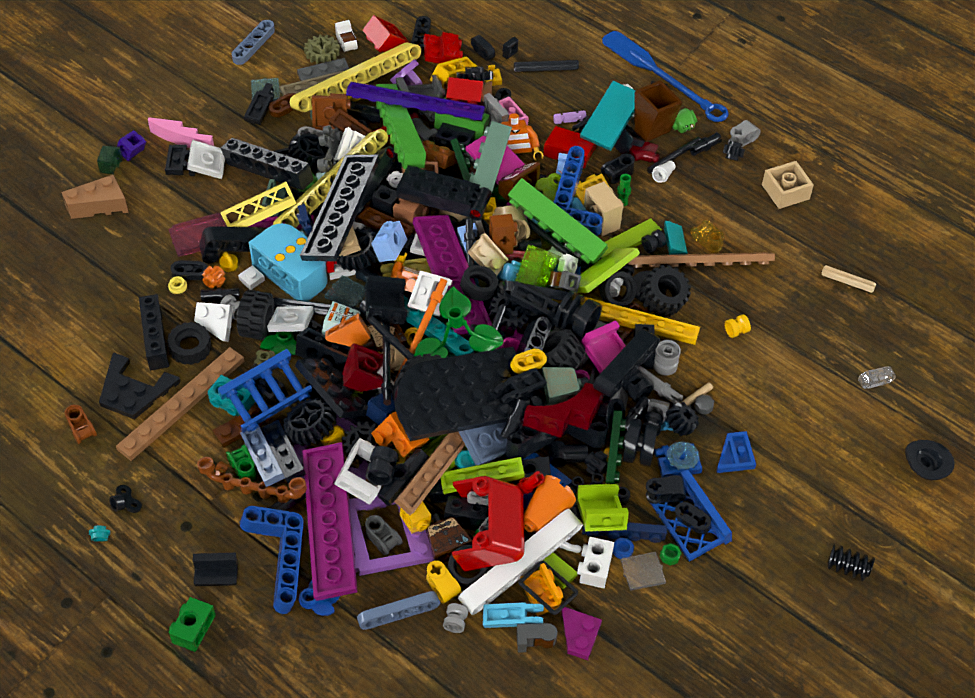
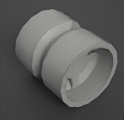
M663 340L659 342L655 349L653 368L658 374L669 376L676 372L681 349L676 342Z

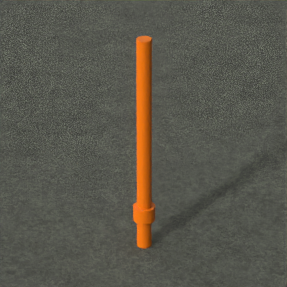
M440 278L436 290L430 296L431 301L410 345L409 351L414 355L437 304L443 298L442 293L448 282L443 278ZM406 358L404 359L401 368L403 365H405V362L408 361Z

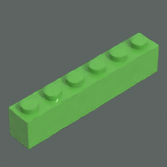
M523 178L509 192V203L516 209L520 207L524 210L523 214L530 220L534 218L538 221L537 225L545 231L547 229L551 231L554 239L559 242L561 240L567 244L566 248L573 253L575 251L581 255L580 258L585 263L594 265L608 249L604 241Z

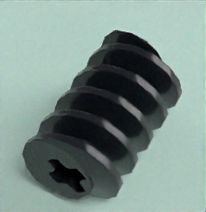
M834 543L827 562L828 569L830 570L836 565V572L839 573L844 568V575L846 576L852 571L854 579L858 574H861V581L863 582L866 577L870 576L875 557L868 562V555L865 554L860 559L858 551L852 556L850 548L843 553V546H839L835 550Z

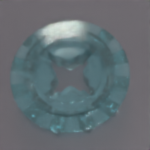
M676 442L668 448L667 460H669L671 466L677 467L678 470L694 468L698 463L699 452L694 445L688 442ZM683 452H685L686 456L684 460L681 461L680 456L683 454Z

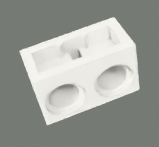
M589 537L588 544L583 545L581 556L585 557L584 562H579L577 574L581 575L580 583L605 589L614 542ZM589 570H596L597 572L592 573Z

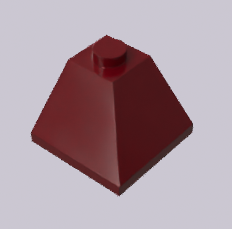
M353 343L343 369L344 386L359 392L380 388L383 383V354Z

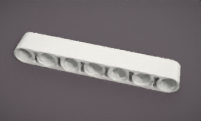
M570 509L564 510L524 542L525 552L519 561L494 566L464 590L458 597V600L468 608L471 615L477 614L483 609L484 604L491 603L539 561L544 560L582 528L583 523Z

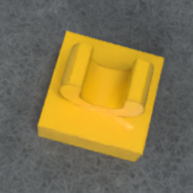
M489 65L488 70L493 71V80H485V83L492 81V86L502 85L500 70L495 69V65Z

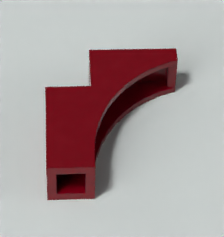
M586 382L577 395L565 402L547 406L528 405L525 409L523 426L560 438L568 424L588 430L602 403L603 394L595 390L593 384Z

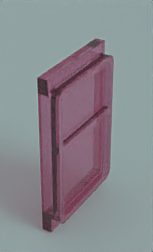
M220 213L211 214L175 224L172 228L168 229L178 257L200 251L199 244L205 228L211 226L227 227Z

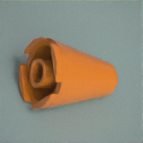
M545 475L544 483L537 486L524 512V529L526 531L537 533L564 510L572 508L576 502V497L570 487L567 485L563 487L559 484L561 480L557 477Z

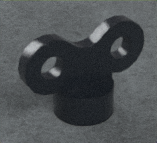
M126 485L118 486L116 488V495L109 498L110 506L115 512L126 508L131 513H138L142 508V504L139 500L132 498V490Z

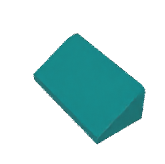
M665 221L664 233L669 255L688 254L682 226Z

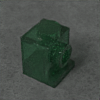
M102 146L97 159L100 173L114 174L116 167L118 168L120 162L123 161L120 147Z

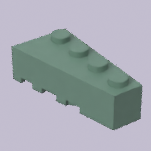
M491 121L490 127L486 126L483 136L486 137L485 143L481 142L478 151L481 153L480 159L476 158L473 167L476 169L475 175L471 174L469 180L472 183L479 184L480 188H488L491 193L512 129L510 126Z

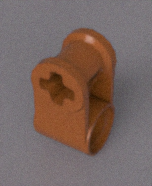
M70 405L66 408L65 416L77 444H80L82 440L90 436H97L91 421L88 420L81 406Z

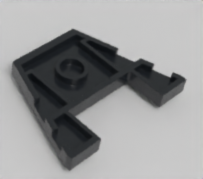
M113 353L99 400L100 407L135 420L150 408L157 398L165 396L171 387H176L181 382L180 377L167 372L161 375L155 386L124 376L122 374L130 364V360L125 356Z

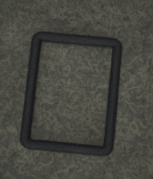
M543 560L539 561L518 582L523 589L540 604L544 605L553 615H557L578 595V590ZM542 563H545L547 569L550 568L553 575L574 592L556 610L552 609L523 583Z

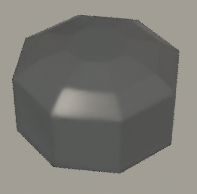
M702 394L696 398L695 409L698 413L707 415L713 411L714 400L709 395Z

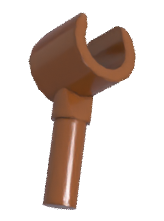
M220 461L215 468V474H225L230 465Z

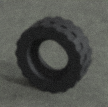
M185 322L177 325L168 335L167 343L171 357L178 363L180 362L185 365L199 363L206 359V356L210 354L212 349L209 332L206 330V327L199 323ZM189 337H195L199 340V345L193 349H182L180 346V342Z

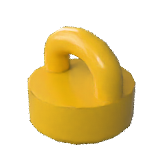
M226 251L219 261L220 267L226 272L236 270L239 264L237 257Z

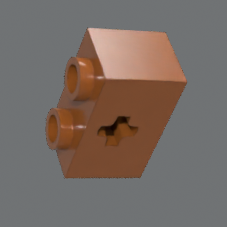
M512 214L490 216L489 238L504 254H513V247L517 244L516 235H514V232H517V222L513 221Z

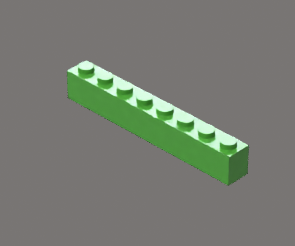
M376 84L378 87L398 90L396 84ZM376 101V107L380 111V118H383V125L387 128L391 144L394 145V152L398 154V162H401L403 169H406L408 165L425 168L426 151L407 108L401 105H388L384 102Z

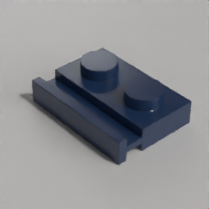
M305 204L297 206L299 213L296 215L303 231L309 236L314 223Z

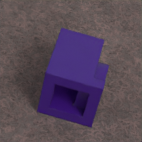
M133 130L119 139L116 151L129 162L132 157L144 150L146 141Z

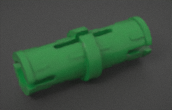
M622 174L620 176V184L617 188L618 199L622 201L623 206L628 205V198L631 194V176L629 174Z

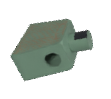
M542 368V377L547 382L546 386L543 387L547 405L562 403L573 398L582 390L586 382L589 383L588 377L577 378L574 368Z

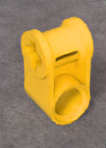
M432 561L428 564L426 580L433 591L437 592L442 604L462 593L459 583L442 562Z

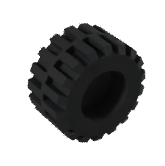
M664 265L659 266V268L656 267L641 283L639 294L642 295L640 300L644 301L643 306L648 307L649 312L652 313L653 311L657 316L662 314V317H667L668 314L672 316L688 301L691 295L689 291L691 285L687 284L689 282L688 278H685V274L683 272L680 273L678 268L672 269L670 265H667L666 268ZM658 285L668 288L672 297L662 294Z
M249 289L245 291L237 313L239 336L264 340L268 336L267 326L274 314V299L271 293Z
M570 329L559 330L547 337L542 350L547 357L543 367L575 368L581 362L586 350Z

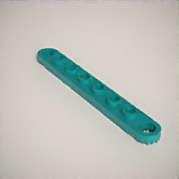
M404 296V305L408 311L406 321L418 329L425 312L409 308L407 305L410 299ZM432 316L424 334L429 338L438 339L441 344L447 326ZM450 328L446 344L443 347L448 352L455 354V356L474 353V350L469 345V341Z

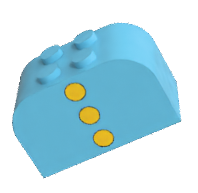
M289 224L272 225L249 241L252 265L295 300H311L327 285L326 261H302L300 254L308 238L306 234Z

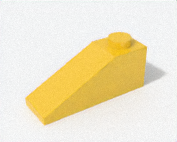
M463 57L437 64L432 75H436L442 83V88L447 89L449 77L457 78V72L465 71V67H477V65L468 57Z

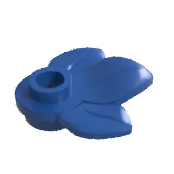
M311 581L308 588L300 593L299 603L305 609H312L317 615L328 616L335 612L332 604L338 601L340 596L316 601L313 596V583ZM308 598H313L312 601H306Z

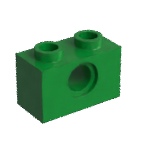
M190 597L187 603L181 606L176 622L174 621L170 625L169 635L172 643L196 652L216 616L213 605ZM189 622H195L193 625L187 626Z

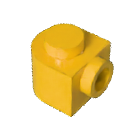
M338 425L333 426L334 430L329 431L330 436L323 437L321 442L324 446L342 442V437H345L344 429Z

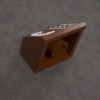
M540 163L525 164L515 169L508 176L501 178L498 193L509 202L508 194L521 178L535 188L536 182L540 178Z

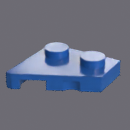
M747 431L727 433L717 473L755 469L756 462Z

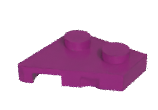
M564 607L561 614L564 623L567 654L588 660L602 620Z

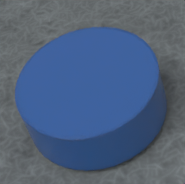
M627 538L615 540L613 548L615 557L624 560L632 556L634 545L631 540Z

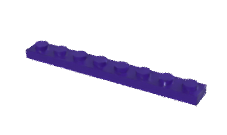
M350 82L346 89V95L355 99L363 98L372 102H384L388 105H401L404 108L411 107L421 111L428 110L437 114L465 117L474 121L482 120L485 113V106Z

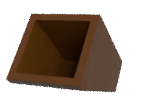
M661 80L635 91V131L645 142L671 131L683 103Z

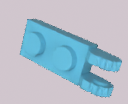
M525 602L484 604L483 627H517V624L543 623L542 617H527V612H543L544 605L526 604Z

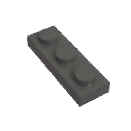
M345 58L297 69V75L300 81L339 71H346L349 67Z

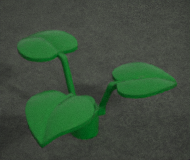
M453 286L445 294L439 306L441 316L448 319L442 343L440 344V341L436 338H425L417 345L414 357L431 354V356L441 355V358H447L448 350L443 346L446 344L450 327L458 329L464 325L468 333L472 335L469 339V345L476 352L493 351L504 342L502 335L492 326L480 324L475 327L474 332L471 331L467 321L464 320V317L471 311V302Z

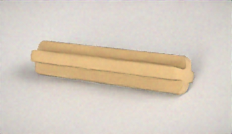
M827 265L822 270V275L870 293H873L876 287V283Z

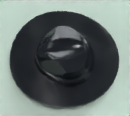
M917 440L911 442L905 448L906 459L911 470L921 478L940 480L950 475L954 469L955 462L952 454L940 443L931 440Z

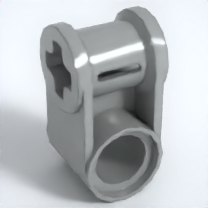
M745 120L731 129V138L728 141V145L730 141L741 143L742 147L759 137L760 129L748 120Z

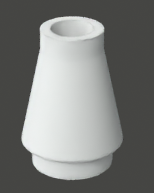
M668 161L655 167L652 172L653 179L659 183L665 182L675 169L674 162Z

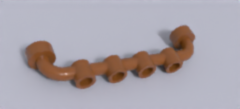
M203 457L197 462L199 472L206 474L213 481L222 483L225 490H232L236 486L240 487L242 493L246 495L253 491H258L263 499L275 495L280 503H286L290 499H299L307 490L305 480L300 477L294 478L289 482L290 490L283 485L279 487H266L264 482H251V479L248 477L242 479L233 478L231 473L216 475L214 472L215 464L211 457Z

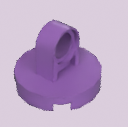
M416 59L412 60L398 74L392 77L390 81L396 84V78L403 77L407 86L423 85L420 78L413 71L419 63Z

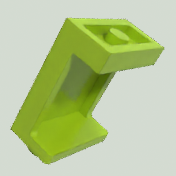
M618 484L578 486L576 503L585 532L627 530L629 512L627 508H622L618 497Z

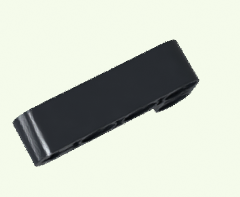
M219 226L205 228L199 244L203 262L208 264L216 262L221 251L250 252L249 241L267 228Z

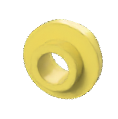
M173 277L168 284L169 291L173 294H181L186 291L187 282L182 277Z

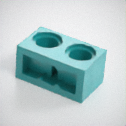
M220 375L208 390L210 403L216 408L220 407L226 410L232 416H239L240 414L232 401L227 399V397L222 400L218 394V388L231 381V379ZM242 388L237 391V396L248 412L254 405L255 400L248 389Z

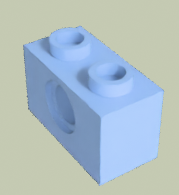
M387 221L383 223L371 243L379 262L396 260L404 247L407 237L400 221Z

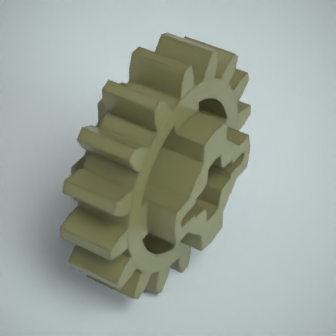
M320 34L318 38L313 36V40L308 39V43H305L304 54L306 59H310L311 63L316 61V64L329 62L331 59L336 60V56L340 55V44H338V40H334L333 36L328 38V35L322 37Z

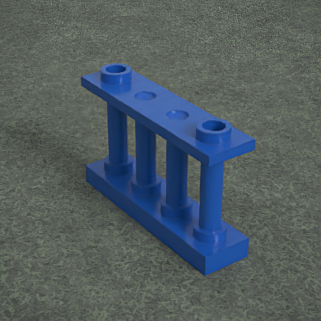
M288 349L218 388V394L223 400L226 397L230 399L245 422L241 425L243 433L254 431L259 427V423L297 401L303 402L304 399L306 400L310 397V393H312L311 385L303 388L289 366L291 354ZM278 367L284 371L297 392L289 398L285 397L271 375L272 371ZM261 377L266 380L280 402L270 409L254 385L255 381ZM242 388L248 389L262 411L261 414L253 419L237 396V391Z

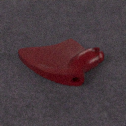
M645 142L642 147L633 145L628 154L634 157L635 161L643 160L656 163L660 159V155L656 154L658 145L650 142Z

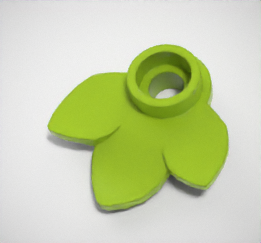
M552 173L547 178H541L536 182L535 189L543 191V195L553 202L561 176Z

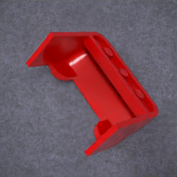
M488 476L453 482L454 488L463 498H467V494L470 491H474L478 496L488 495V530L480 531L474 536L472 548L452 552L453 558L464 571L519 561L525 552L524 498L521 489L517 485Z

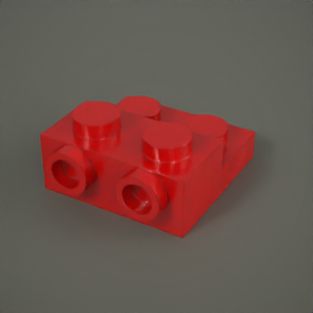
M442 32L441 37L430 34L424 35L425 61L439 64L462 58L463 51H460L462 40L459 39L457 34Z

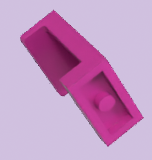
M616 320L586 333L581 340L585 347V352L599 373L626 346L617 334L620 325Z

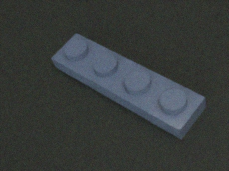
M260 427L252 432H241L240 434L265 486L268 487L285 479Z

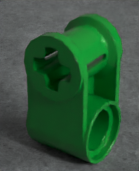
M245 444L235 451L225 452L230 466L234 469L239 479L248 477L251 479V482L256 480L255 464Z

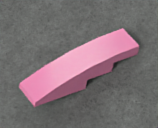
M148 118L150 132L164 140L177 145H187V148L191 147L192 140L214 146L213 136L198 134L196 128L183 127L181 121Z

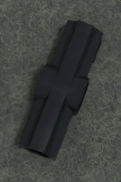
M415 449L404 463L396 465L392 482L382 487L377 495L378 498L386 505H392L429 456L423 450Z

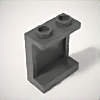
M432 75L431 84L407 86L403 77L396 78V85L399 91L443 99L446 96L445 88H442V83L436 75Z

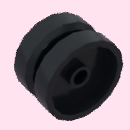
M631 418L624 439L623 462L633 463L637 452H641L640 465L651 467L658 423L648 421L645 426V432L640 433L641 420Z

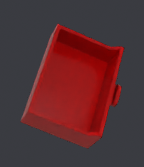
M555 126L544 143L543 156L558 160L559 153L568 154L571 147L580 146L584 149L583 168L585 169L587 162L596 149V144L580 138V133Z

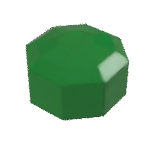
M670 543L663 546L659 556L663 563L671 566L678 563L681 551L678 546Z

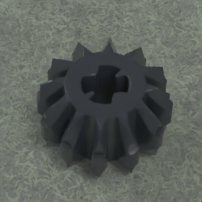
M685 402L673 404L665 413L667 417L665 421L669 423L668 428H672L673 433H678L680 437L690 435L699 425L697 421L699 417L695 415L696 410H692L691 405H686Z

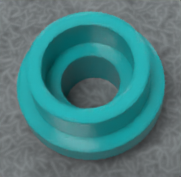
M97 525L89 530V535L92 541L103 542L108 540L110 530L106 529V526Z

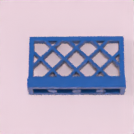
M686 469L681 472V476L684 479L685 492L688 495L684 500L693 502L695 507L710 517L711 529L708 533L715 534L718 539L713 542L703 541L705 534H702L701 540L690 538L691 529L679 522L677 518L670 520L665 517L666 510L675 512L676 507L668 506V502L664 505L659 503L650 504L663 524L667 526V530L690 562L722 543L726 545L731 542L732 532L690 471ZM686 509V511H682V510H681V513H683V514H688V510H687V509ZM677 526L688 528L686 537L677 535L675 532ZM687 543L699 544L698 550L690 554L686 548Z

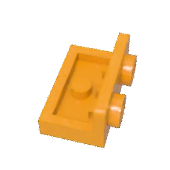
M545 563L540 564V569L533 572L523 583L555 610L561 605L563 593L559 586L556 587L552 570L550 568L547 569ZM524 589L531 604H540ZM544 607V611L536 612V615L539 616L549 611Z

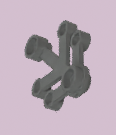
M330 125L323 127L324 135L318 138L321 146L329 148L325 158L317 160V167L321 173L329 172L332 169V157L334 165L338 162L334 158L343 136L342 131H339L338 128L332 129Z

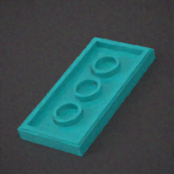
M612 81L582 130L580 138L611 151L635 112L636 90Z

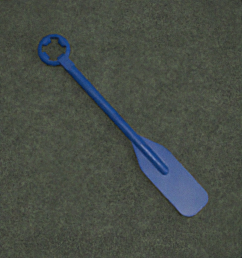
M612 31L603 37V44L630 64L653 71L698 103L705 110V115L709 120L722 122L728 117L729 113L725 106L712 104L708 100L702 99L661 70L646 50L622 33ZM719 109L723 114L715 117L709 112Z

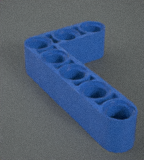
M573 146L568 151L553 203L575 220H579L580 224L598 236L602 232V217L597 213L571 208L584 166V149L580 146Z
M248 506L244 509L240 520L242 530L248 533L280 537L273 606L278 613L287 614L291 611L297 596L303 518L295 512ZM281 599H286L288 603L283 602Z

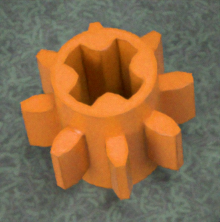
M209 265L202 274L204 276L203 282L209 288L221 287L226 280L224 278L225 272L219 266L212 268Z

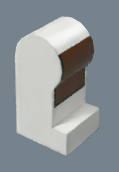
M350 21L335 23L336 37L343 51L357 49V40L351 29Z

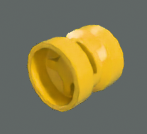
M744 314L737 316L735 320L729 319L725 321L726 332L731 338L737 337L739 333L745 334L751 330L750 322Z

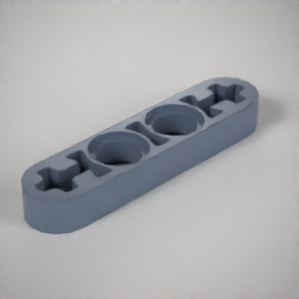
M261 21L232 51L233 63L242 65L252 57L275 32L273 21Z
M430 591L363 611L357 616V620L361 629H371L433 610L440 605V600L437 592Z

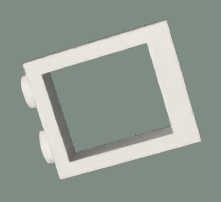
M359 438L351 449L334 484L364 502L371 504L378 495L381 485H372L348 471L356 454L371 462L370 456L375 446Z

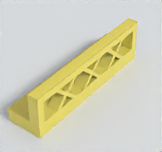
M283 182L220 213L227 227H248L297 203L287 182ZM285 187L289 196L283 199L276 197L277 191ZM264 196L272 198L270 205L266 207L259 204ZM247 204L256 206L254 213H244V206ZM235 212L239 216L237 221L230 223L226 214Z

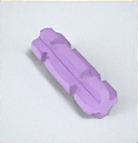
M584 110L578 111V113L576 111L562 113L563 115L559 113L553 115V121L555 124L577 122V120L583 121V118L587 115Z

